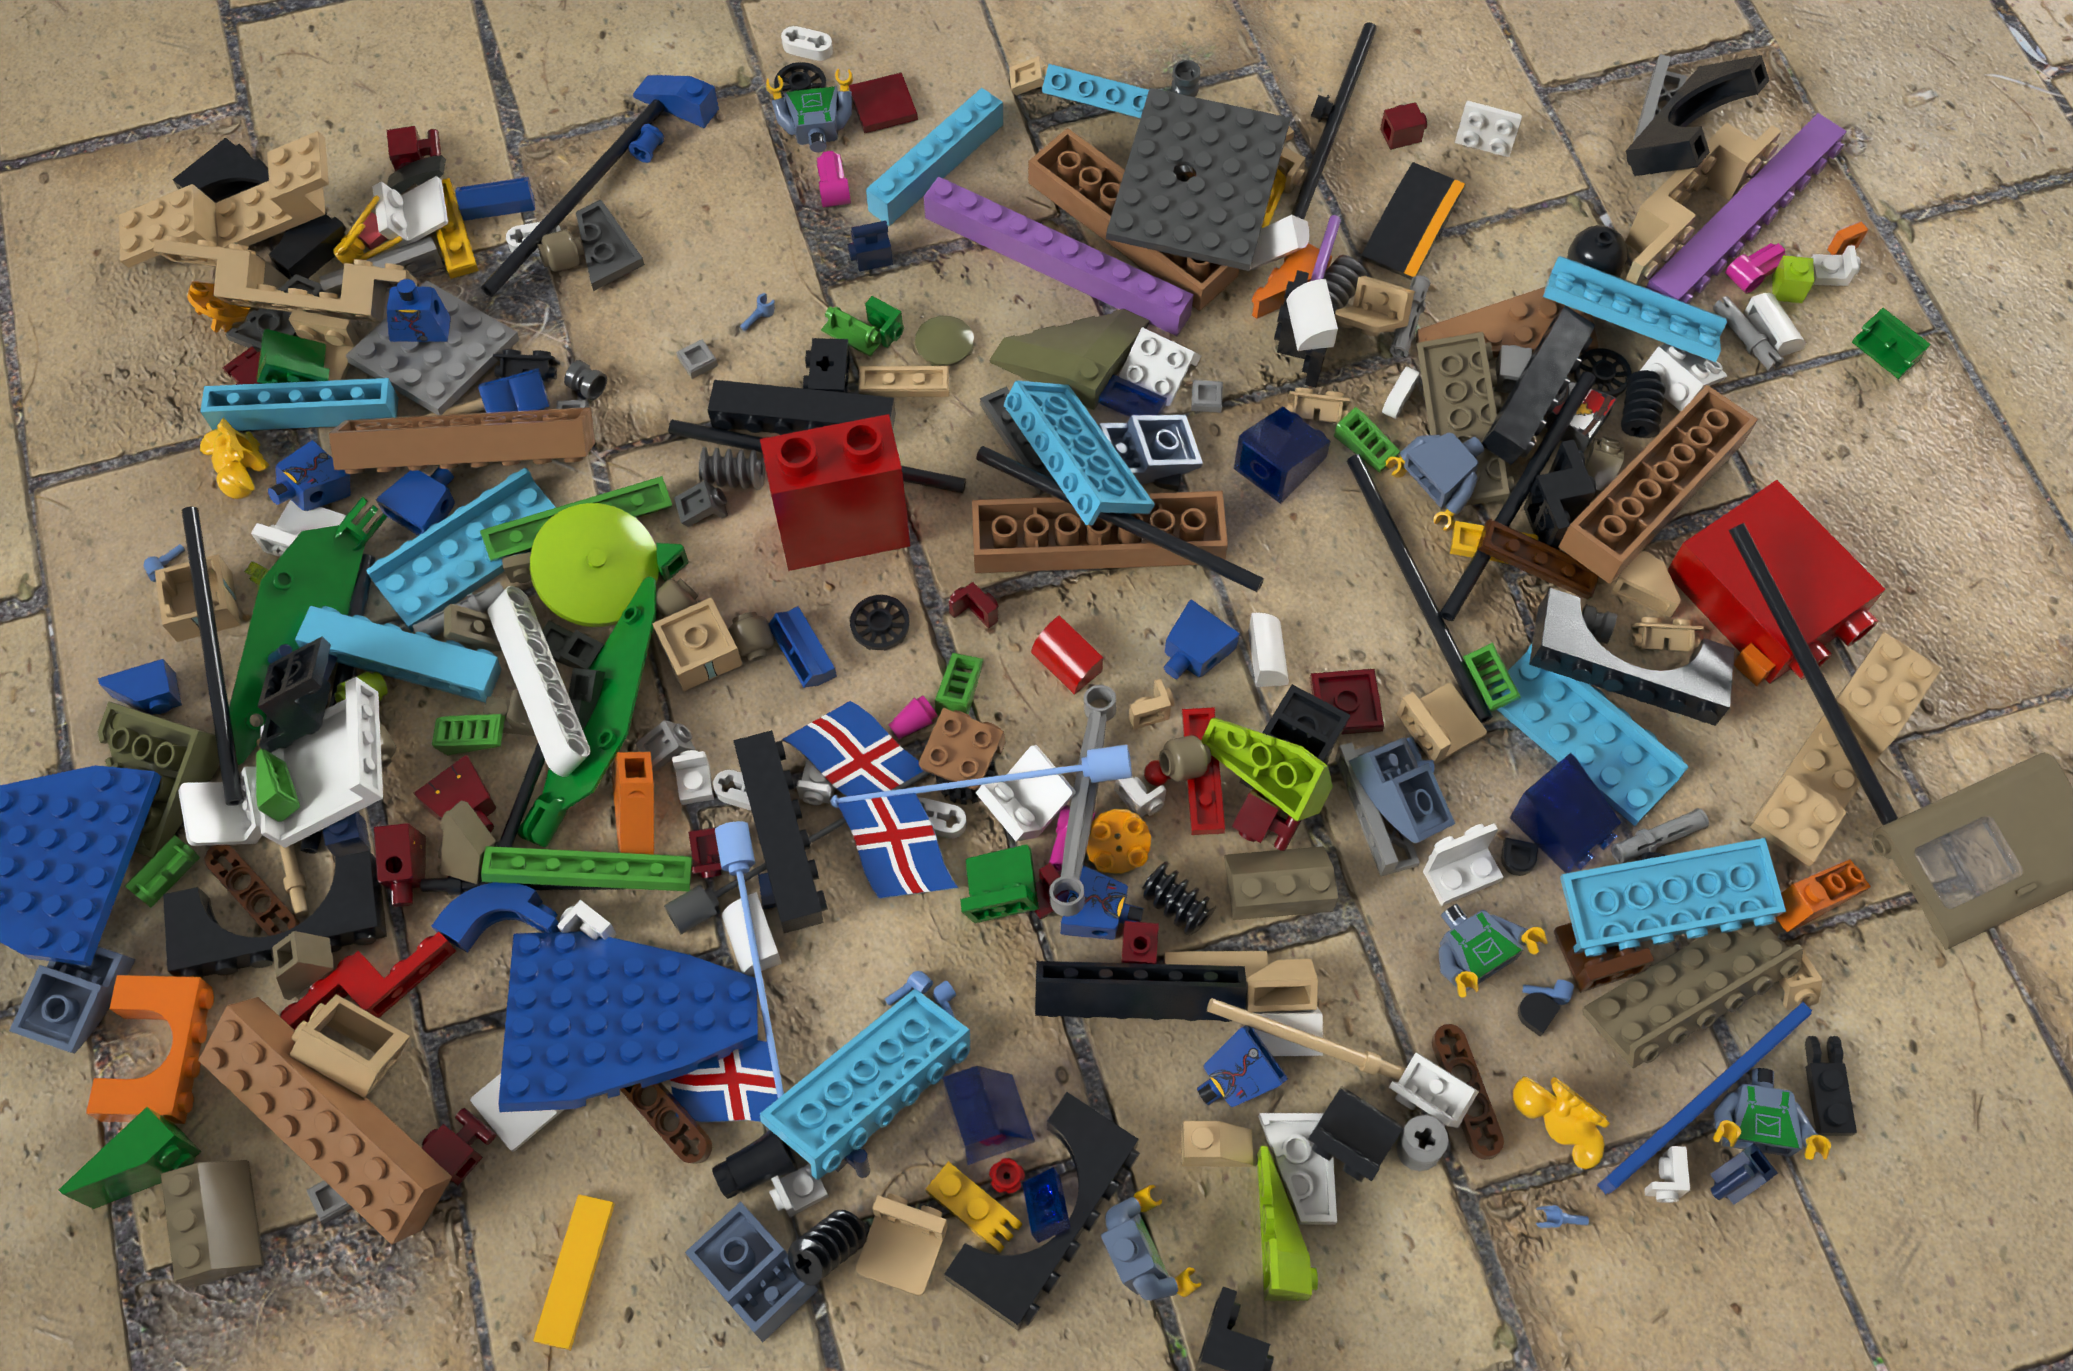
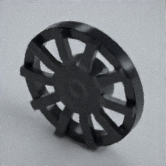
M796 62L783 67L774 79L775 89L779 87L778 76L782 78L783 82L789 84L783 86L782 91H799L826 87V78L823 71L819 67L806 62ZM797 69H803L804 71H803V72H796L795 70H797ZM812 71L815 73V75L810 77L808 75V72ZM791 72L792 75L789 78L784 77L787 73ZM818 78H820V79H821V82H822V83H811V82H814L815 80H817Z
M1596 348L1580 356L1582 361L1574 371V380L1576 382L1581 376L1580 369L1596 377L1593 386L1595 384L1598 385L1597 391L1617 398L1627 389L1628 377L1632 374L1629 363L1622 355L1610 349ZM1593 356H1602V360L1596 362ZM1607 357H1610L1616 361L1614 363L1607 361ZM1588 359L1593 367L1582 364V362ZM1621 365L1624 371L1616 372V367ZM1614 377H1625V383L1616 380ZM1611 383H1613L1614 385H1616V386H1618V387H1620V388L1614 390L1613 387L1611 386ZM1603 386H1606L1608 391H1602Z
M873 595L863 599L855 606L850 616V628L854 639L868 650L886 651L899 643L901 644L910 626L906 607L898 599L888 595ZM877 602H886L885 609L878 608ZM873 604L874 610L870 613L864 609L867 605ZM892 605L900 610L893 615L889 612ZM861 613L867 618V621L856 620V618ZM902 615L905 620L904 623H895L892 621L901 617ZM855 626H868V628L858 633ZM892 628L902 629V631L898 635L892 630ZM870 632L872 633V636L869 641L862 638L868 635ZM888 633L894 639L887 642L885 635ZM877 636H881L882 643H874Z

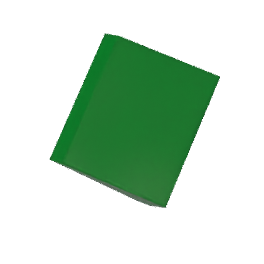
M656 543L657 564L662 579L666 582L684 568L689 561L684 546L681 544Z

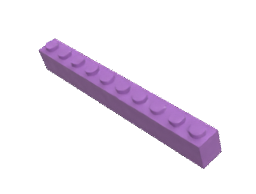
M1817 113L1649 280L1646 288L1689 304L1693 299L1692 295L1695 292L1701 293L1709 284L1710 277L1713 274L1718 276L1723 271L1730 257L1735 259L1740 254L1747 240L1752 242L1756 238L1764 223L1769 225L1780 207L1786 208L1795 196L1794 192L1796 190L1803 191L1812 178L1810 176L1813 173L1818 175L1826 166L1827 159L1829 157L1834 159L1840 153L1844 146L1841 141L1847 131Z
M938 176L924 195L925 219L1119 310L1126 309L1150 320L1149 324L1170 334L1178 336L1191 316L1193 294Z

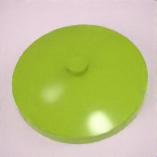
M586 503L574 505L552 516L536 535L530 554L531 580L543 603L564 620L586 627L616 625L643 580L651 576L656 580L657 584L659 576L657 548L647 529L629 513L606 504Z

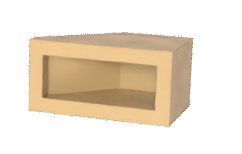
M1641 551L1620 573L1612 591L1670 618L1681 601L1664 561L1655 558L1654 555L1646 551Z
M1312 959L1276 960L1248 977L1247 1011L1317 1010L1318 978Z
M1183 1121L1181 1128L1182 1166L1253 1167L1252 1129L1221 1121Z

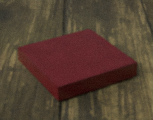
M902 72L849 85V91H852V101L864 134L918 120V114Z
M1375 669L1311 673L1310 685L1312 695L1351 715L1341 735L1383 732L1384 721Z

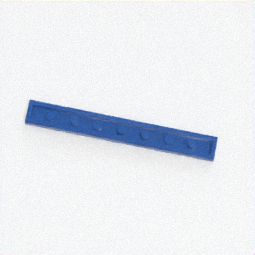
M1804 1002L1797 1006L1599 1182L1597 1186L1605 1195L1617 1189L1812 1014V1010Z

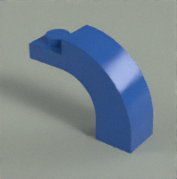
M499 882L480 885L459 895L444 908L431 925L436 933L440 932L449 943L467 953L488 927L504 920L524 922L542 933L548 932L552 934L553 932H561L557 927L559 924L556 919L558 914L542 904L543 901L536 890L517 883Z

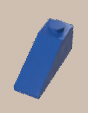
M647 75L633 93L635 99L650 104L654 99L659 100L664 105L665 112L702 128L707 126L719 110L715 87L692 76Z

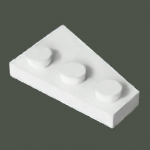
M1260 1113L1258 1116L1299 1225H1335L1337 1223L1334 1159L1332 1157L1328 1161L1311 1149L1314 1143L1308 1140L1324 1113Z

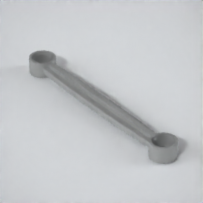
M1095 685L1090 687L1084 694V712L1088 722L1078 765L1082 764V757H1087V750L1104 747L1106 721L1112 719L1116 714V694L1108 686ZM1104 699L1109 701L1110 705L1104 708H1095L1090 703L1094 700ZM1083 771L1076 773L1074 783L1076 793L1071 800L1061 877L1053 881L1049 890L1051 907L1061 916L1076 915L1083 909L1085 904L1084 886L1080 881L1087 850L1099 782L1092 783L1090 777H1084ZM1063 890H1072L1079 894L1076 900L1068 903L1061 902L1055 898Z

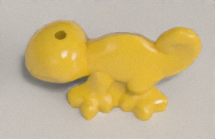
M222 418L217 425L218 429L206 433L200 443V451L205 455H212V464L214 470L218 473L216 481L220 490L226 496L233 499L246 498L252 494L255 488L246 469L250 467L255 471L262 472L270 465L258 451L260 443L250 431L242 434L235 430L225 418Z
M1527 1076L1519 1079L1513 1089V1101L1517 1109L1531 1119L1543 1116L1546 1130L1552 1139L1560 1144L1574 1145L1572 1157L1577 1167L1585 1170L1596 1167L1603 1158L1605 1148L1604 1138L1596 1125L1603 1128L1608 1127L1610 1122L1606 1119L1607 1116L1555 1076L1551 1079L1550 1083L1556 1097Z

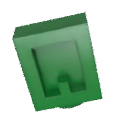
M871 296L865 303L867 320L872 326L880 330L882 346L888 348L893 341H897L904 331L902 313L891 305Z

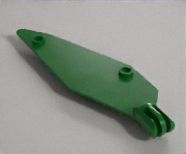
M364 497L357 502L339 525L301 531L260 581L229 704L238 765L242 764L257 746L256 741L261 738V726L265 725L267 715L257 706L270 664L268 656L283 644L291 646L292 651L299 649L295 638L310 606L321 609L327 606L336 609L343 615H348L365 544L388 517L382 513L369 529L364 532L362 529L378 511V508L372 505L356 524L351 523L368 502ZM252 715L259 717L260 724L258 727L251 725L250 717Z
M649 576L643 580L589 669L605 672L598 702L591 718L583 729L590 747V755L567 777L559 776L549 768L543 793L535 800L518 828L517 834L520 838L544 848L548 846L566 816L568 808L594 793L628 736L653 631L652 623L655 622L656 580L653 577Z

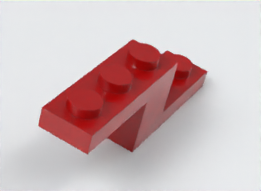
M437 932L434 936L425 938L411 956L397 962L391 968L390 974L385 978L358 950L355 954L342 959L337 965V969L325 979L315 982L310 987L309 993L297 1003L288 1005L281 1012L280 1017L291 1028L296 1030L302 1021L309 1022L312 1013L320 1003L326 1005L336 994L342 998L349 994L361 1009L380 1018L453 955L456 950L440 932Z

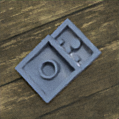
M1131 415L1127 423H1100L1098 425L1140 484L1155 482V479L1180 473L1182 475L1199 469L1203 465L1186 415Z
M1406 737L1349 760L1357 779L1376 808L1402 835L1414 844L1455 824L1429 763L1418 767Z
M97 947L91 966L49 961L47 967L39 965L9 1031L75 1054L109 1010L117 975H128L136 959Z
M741 1201L685 1252L762 1343L818 1291L815 1285H806L794 1275L790 1268L786 1251Z

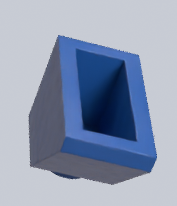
M164 659L98 678L99 685L112 698L142 712L163 714L172 708L182 706L176 673Z

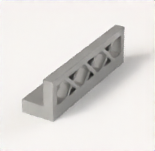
M1660 54L1652 72L1633 142L1661 111L1657 104L1664 100L1668 103L1686 82L1687 76L1667 71L1670 56ZM1664 81L1678 84V87L1668 91L1663 83Z
M431 236L366 260L373 262V266L385 268V263L402 265L404 270H408L414 278L444 267ZM344 268L319 277L324 292L338 294V297L341 298Z
M1352 742L1340 745L1335 759L1380 876L1419 866L1420 862L1412 841L1402 835L1396 828L1392 835L1387 833L1380 815L1381 812L1366 794L1349 763V760L1374 750V745L1356 750ZM1397 831L1400 836V839L1395 837ZM1392 843L1405 849L1408 857L1407 860L1398 861Z

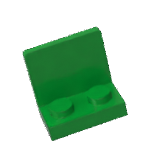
M265 329L262 336L257 382L265 384L328 381L330 369L324 368L326 345L313 340Z
M1027 844L966 859L970 897L960 899L962 913L976 924L1039 909L1031 848Z

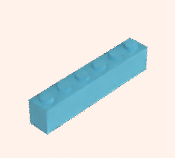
M979 89L866 189L868 211L881 221L886 220L888 226L893 224L926 194L938 176L944 178L1003 126V102L985 89Z
M389 378L204 386L200 412L212 430L218 429L217 425L222 418H225L237 431L335 427L344 420L397 417L399 398Z
M310 606L295 638L299 648L307 643L323 636L331 644L329 654L338 657L336 661L338 663L371 672H378L385 676L486 703L487 696L491 697L502 670L498 657L488 650L477 649L475 651L465 648L456 641L447 640L442 642L435 640L423 632H415L413 634L405 632L393 624L386 623L383 626L372 623L368 618L360 615L350 617L327 606L322 607V609Z

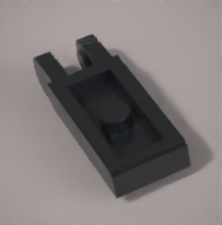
M1807 1036L1805 1041L1807 1066L1805 1068L1816 1133L1822 1136H1853L1857 1133L1846 1066L1845 1063H1842L1844 1053L1840 1037L1830 1036L1827 1038L1826 1046L1829 1063H1821L1822 1052L1818 1037Z

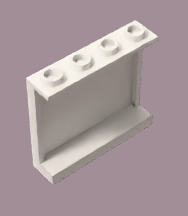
M357 677L345 682L346 699L325 709L323 724L317 732L311 735L306 734L295 740L287 748H280L272 752L273 755L286 762L300 803V808L282 822H278L261 812V835L284 848L383 799L378 691ZM264 725L261 726V736H262V732H263Z

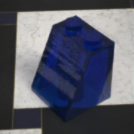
M1282 406L1239 436L1234 470L1281 504L1327 457L1331 441L1327 439L1323 432L1305 423L1297 413L1290 412Z
M1572 753L1567 755L1523 793L1510 816V819L1534 843L1539 844V848L1565 873H1570L1576 867L1580 871L1583 870L1595 858L1592 853L1600 847L1603 851L1607 849L1618 838L1615 831L1622 823Z
M974 1066L942 1077L946 1101L967 1165L1035 1142L1012 1074Z

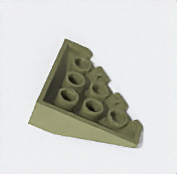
M1120 309L1103 316H1091L1074 320L1073 323L1057 327L1054 325L1033 330V333L1005 337L991 356L990 363L1031 382L1069 385L1082 404L1095 411L1126 362L1141 328L1146 329L1150 320L1126 309Z
M108 701L97 732L100 743H108L112 758L109 757L105 760L108 767L155 771L162 776L134 852L152 858L174 836L183 822L178 792L180 786L183 783L210 782L217 771L219 756L216 736L203 730Z

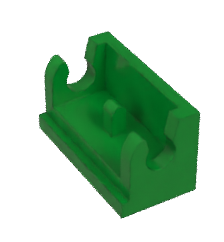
M1884 307L1863 325V330L1852 341L1854 345L1897 379H1900L1917 364L1931 345Z

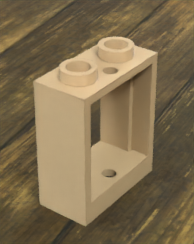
M336 994L326 1005L320 1003L317 1006L309 1022L302 1021L291 1038L295 1041V1044L289 1056L361 1097L366 1098L397 1063L410 1036ZM327 1025L376 1054L370 1060H367L319 1032Z

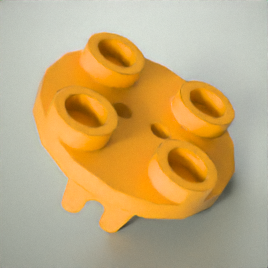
M193 281L189 287L187 299L198 315L203 313L213 318L211 329L215 333L219 332L220 328L228 332L233 323L246 319L251 307L230 305L214 297L215 284Z
M1113 809L1101 813L1091 824L1086 850L1089 860L1098 871L1103 873L1122 874L1134 870L1136 867L1143 866L1148 859V853L1151 848V835L1148 826L1138 814L1127 809Z

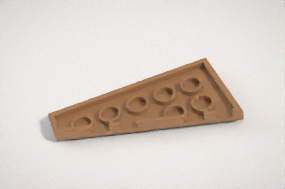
M1545 287L1418 329L1416 343L1483 332L1485 343L1491 342L1493 358L1498 357L1502 345H1518L1524 348H1532L1533 354L1551 321L1565 305L1543 297ZM1569 307L1594 324L1592 315ZM1595 327L1590 334L1593 341L1585 352L1599 347Z

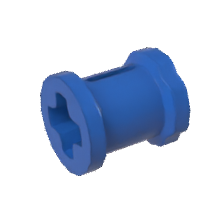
M644 124L638 139L629 145V151L639 161L649 163L653 158V152L656 147L663 144L664 135L657 127L651 124Z

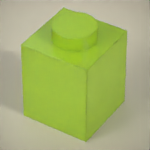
M1783 255L1772 276V294L1775 295L1778 301L1803 303L1814 284L1813 258Z

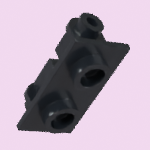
M505 349L503 354H493V357L500 361V365L495 366V377L504 378L522 373L524 370L539 369L543 382H551L552 379H557V368L552 366L553 364H560V361L551 356V352L535 350L533 355H521L519 350Z

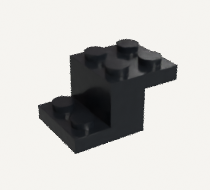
M1297 270L1294 282L1288 281L1286 287L1285 301L1280 307L1274 340L1279 341L1277 353L1305 359L1302 372L1307 373L1305 385L1316 388L1327 348L1297 350L1286 300L1294 289L1307 283L1309 273ZM1332 304L1333 311H1334V315H1335V314H1336V310H1337V305Z
M1574 439L1561 443L1549 473L1537 475L1523 507L1533 533L1539 537L1538 541L1560 550L1559 545L1569 525L1590 505L1596 493L1595 481L1592 476L1588 475L1584 454L1581 450H1578Z
M323 636L269 664L257 706L267 715L259 747L263 750L265 749L272 753L280 748H287L295 740L306 734H314L322 726L331 684L323 677L328 663L331 644Z
M1292 684L1262 733L1302 746L1327 765L1332 749L1351 715ZM1240 778L1239 783L1245 785L1246 787L1252 790L1254 789L1250 784H1248L1246 781Z
M1341 1086L1308 1140L1314 1143L1311 1149L1321 1157L1330 1161L1334 1156L1345 1163L1343 1171L1356 1180L1362 1182L1366 1177L1372 1181L1379 1171L1381 1163L1403 1130V1126Z
M1222 1287L1215 1302L1195 1371H1271L1274 1356L1268 1355L1270 1344L1232 1331L1241 1304L1234 1302L1237 1291Z

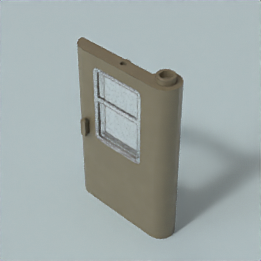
M2040 753L1875 829L1872 845L1879 855L1894 860L1908 884L1909 890L1919 903L1944 949L1947 950L2073 890V787L2055 758L2048 753Z

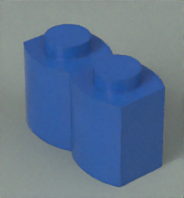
M539 369L488 381L478 386L486 413L545 410L544 408L550 405Z

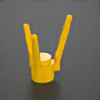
M379 196L373 197L350 231L333 249L334 255L341 263L354 264L355 259L367 260L403 240L401 236H398L366 253L363 252L365 245L358 236L365 228L363 223L378 203Z

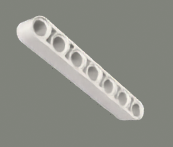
M508 586L487 610L545 761L555 774L567 777L590 755V747L528 596L521 589L515 586Z

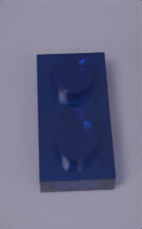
M1113 374L1099 397V403L1129 417L1131 415H1161L1167 404V398Z
M1054 1167L1022 1182L1031 1234L1038 1243L1071 1228L1061 1177Z

